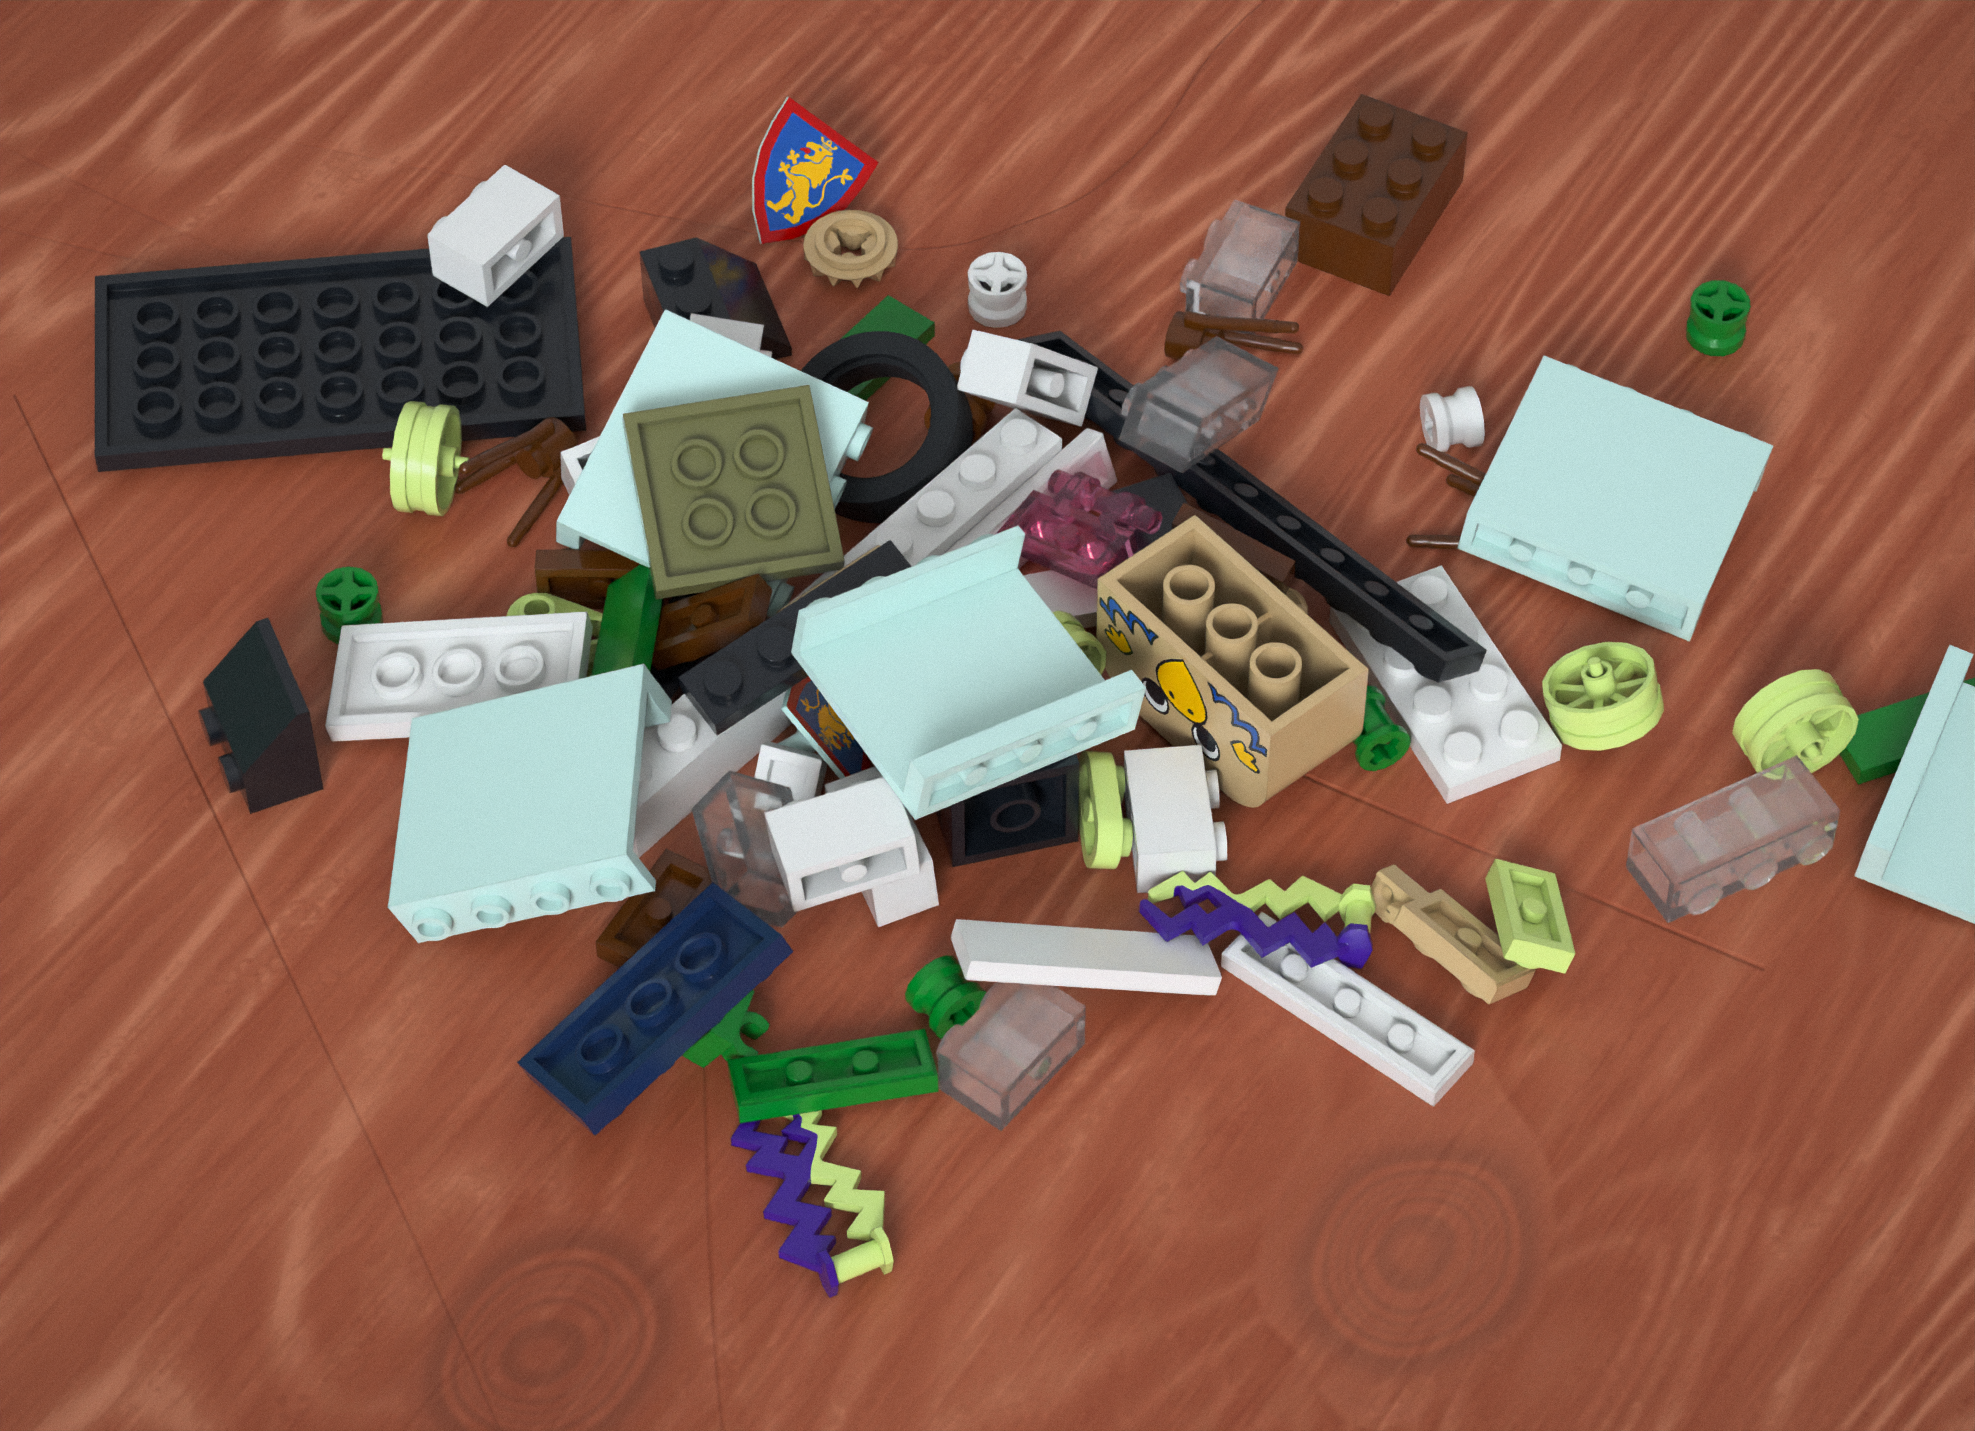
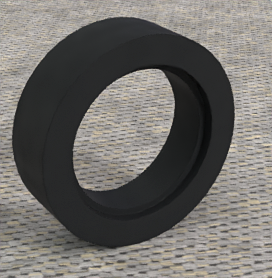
M889 331L854 334L840 339L821 350L801 370L845 392L871 379L882 377L902 378L924 389L930 401L931 421L928 434L920 449L907 463L888 474L877 477L859 478L840 473L839 477L847 480V483L835 508V513L844 518L864 523H883L971 447L973 420L965 393L957 390L958 381L938 354L915 338Z

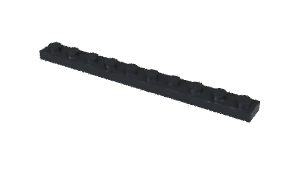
M1056 331L1018 339L1098 367L1085 419L1092 420L1112 435L1117 445L1126 450L1133 451L1154 467L1158 476L1171 473L1176 484L1195 498L1201 509L1217 515L1234 529L1294 560V578L1303 580L1324 596L1326 603L1330 607L1346 613L1369 630L1370 636L1375 641L1391 647L1414 665V669L1421 676L1440 683L1480 670L1487 652L1484 647L1063 332Z

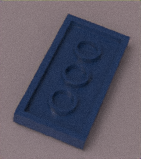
M712 882L517 1063L535 1084L596 1136L607 1124L621 1115L625 1108L661 1074L668 1071L675 1061L706 1032L719 1024L734 1006L759 983L766 980L774 969L794 951L779 932Z

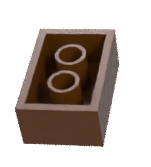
M1361 94L1285 208L1283 256L1390 296L1463 182L1468 132Z

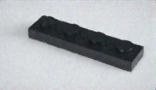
M891 540L887 541L679 676L680 689L716 736L808 677L791 653L799 610L806 608L810 603L819 598H832L862 586L871 578L877 576L886 577L912 566Z

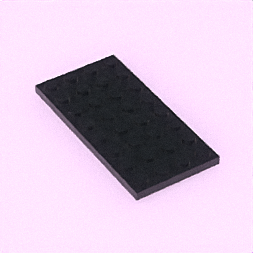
M563 237L488 307L433 276L429 249L95 276V460L98 472L388 448L393 446L399 415L404 404L409 401L425 402L427 406L437 407L440 404L455 406L460 415L462 441L516 437L531 430L548 417H555L561 420L572 432L587 431L571 237Z

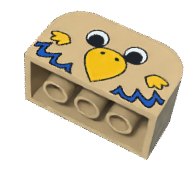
M1196 515L1098 578L1096 635L1097 640L1106 650L1105 669L1109 677L1112 678L1132 670L1146 687L1139 715L1174 747L1202 745L1205 770L1216 769L1219 789L1237 803L1252 808L1262 805L1361 735L1364 724L1369 669Z

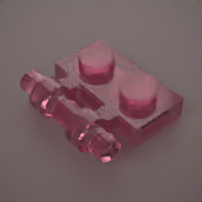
M1057 469L1051 474L1048 481L1049 492L1056 494V496L1052 498L1033 490L997 533L1019 525L1025 533L1021 557L1097 589L1098 578L1130 558L1138 550L1136 538L1132 531L1139 529L1153 535L1160 528L1163 517L1160 511L1146 506V501L1143 497L1128 491H1122L1117 494L1101 487L1099 479L1083 472H1077L1072 475ZM1094 510L1101 513V515L1097 517L1088 512Z

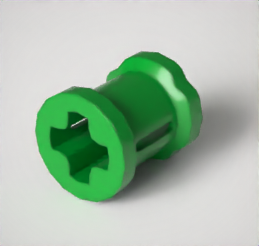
M1369 685L1366 692L1363 730L1353 743L1357 748L1355 757L1360 767L1367 771H1377L1385 769L1401 759L1408 751L1411 740L1406 729L1401 725H1395L1385 710L1386 698L1382 691L1376 686Z

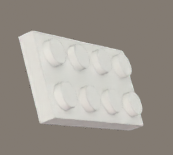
M1442 565L1400 580L1397 583L1487 650L1478 672L1440 683L1421 676L1414 669V665L1394 649L1375 641L1370 636L1369 630L1349 615L1330 607V624L1346 649L1369 669L1368 683L1370 686L1379 688L1386 698L1385 709L1396 725H1401L1406 729L1410 736L1412 751L1447 804L1560 761L1562 744Z
M588 612L342 625L325 724L330 739L333 742L410 737L412 718L587 677L593 630Z

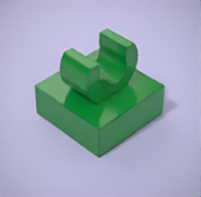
M752 990L724 1016L719 1024L706 1032L682 1056L704 1068L720 1055L726 1061L758 1055L759 1052L747 1046L740 1037L741 1032L747 1037L756 1040L767 1032L769 1028V1023L763 1016L747 1011L755 991Z

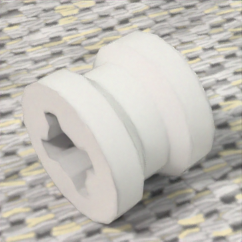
M1004 252L986 253L976 258L968 270V285L970 289L968 295L969 313L975 321L988 327L1001 328L1017 323L1025 315L1027 309L1025 291L1027 286L1026 266L1019 258Z
M1472 386L1458 388L1452 396L1442 397L1438 393L1422 395L1420 400V417L1427 445L1440 452H1447L1451 445L1459 443L1469 448L1482 446L1485 436L1483 412L1478 395Z

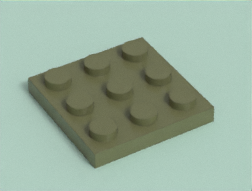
M810 385L623 414L622 423L656 599L705 592L758 573L768 582L836 571L844 567L845 560Z

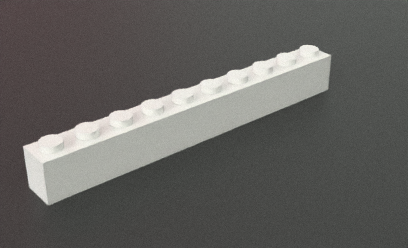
M1015 408L844 555V567L873 547L881 546L889 540L893 542L911 566H915L928 556H941L1062 450V438ZM839 570L823 573L796 598ZM786 691L717 736L685 694L671 705L670 722L644 728L633 851L638 858L760 752L761 744L773 741L792 724V721L781 710Z

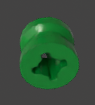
M1712 280L1702 283L1694 290L1690 299V316L1686 324V339L1694 349L1709 356L1733 354L1742 347L1745 340L1746 321L1751 308L1750 298L1744 289L1725 280Z
M342 567L327 573L318 582L316 597L318 608L321 611L322 631L330 641L339 645L342 625L383 623L378 585L371 573L362 568Z
M948 955L936 958L926 964L915 974L905 992L907 1003L917 1013L929 1016V1027L941 1040H951L969 1031L981 1019L989 1005L988 993L977 982H968L964 978L959 961L954 956Z

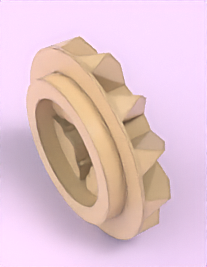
M862 210L837 211L820 218L809 228L803 244L804 260L809 261L813 276L826 275L833 287L842 280H851L858 289L864 278L880 281L884 269L895 267L898 239L892 226L878 215ZM840 245L842 247L846 246L852 251L861 247V256H855L851 252L841 255Z

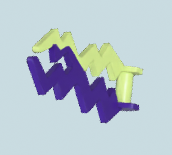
M1181 871L1148 891V900L1143 899L1140 901V914L1166 942L1192 929L1202 946L1228 930H1237L1261 958L1291 943L1311 968L1338 957L1346 967L1362 969L1373 951L1370 933L1371 919L1375 912L1376 904L1370 885L1352 884L1343 894H1340L1302 875L1286 891H1283L1272 880L1268 879L1242 894H1233L1212 872H1209L1194 883L1184 871ZM1179 896L1184 910L1170 918L1157 908L1154 903ZM1206 899H1209L1217 908L1209 914L1198 905ZM1306 903H1309L1324 921L1313 933L1294 912ZM1264 904L1280 919V921L1270 927H1267L1254 913ZM1339 911L1345 926L1337 937L1326 924V921Z
M822 1110L783 1116L792 1122L781 1131L782 1136L757 1132L761 1120L739 1124L730 1138L731 1146L756 1152L746 1164V1171L784 1180L763 1211L764 1219L795 1226L778 1250L780 1259L818 1272L822 1286L829 1298L838 1294L840 1283L880 1267L884 1275L892 1272L894 1260L889 1239L883 1230L885 1191L859 1190L857 1187L862 1178L860 1170L823 1161L824 1156L837 1136V1127L817 1125L822 1117ZM787 1139L806 1144L799 1156L784 1154L788 1145ZM811 1184L832 1186L824 1199L825 1207L801 1202ZM831 1208L859 1213L847 1230V1238L869 1242L830 1257L829 1253L836 1244V1236L819 1234L832 1217Z

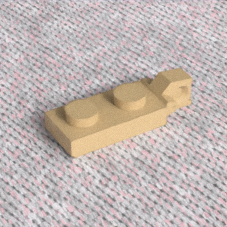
M1394 864L1377 872L1371 885L1376 904L1375 913L1385 923L1393 924L1411 939L1418 951L1435 959L1458 978L1466 991L1478 998H1482L1490 1005L1528 987L1536 970L1522 967L1514 961L1504 959L1499 936L1446 892L1439 889L1428 893Z

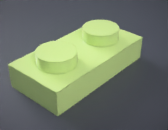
M1495 859L1485 880L1504 959L1514 961L1518 965L1529 969L1544 968L1565 974L1576 953L1555 873Z

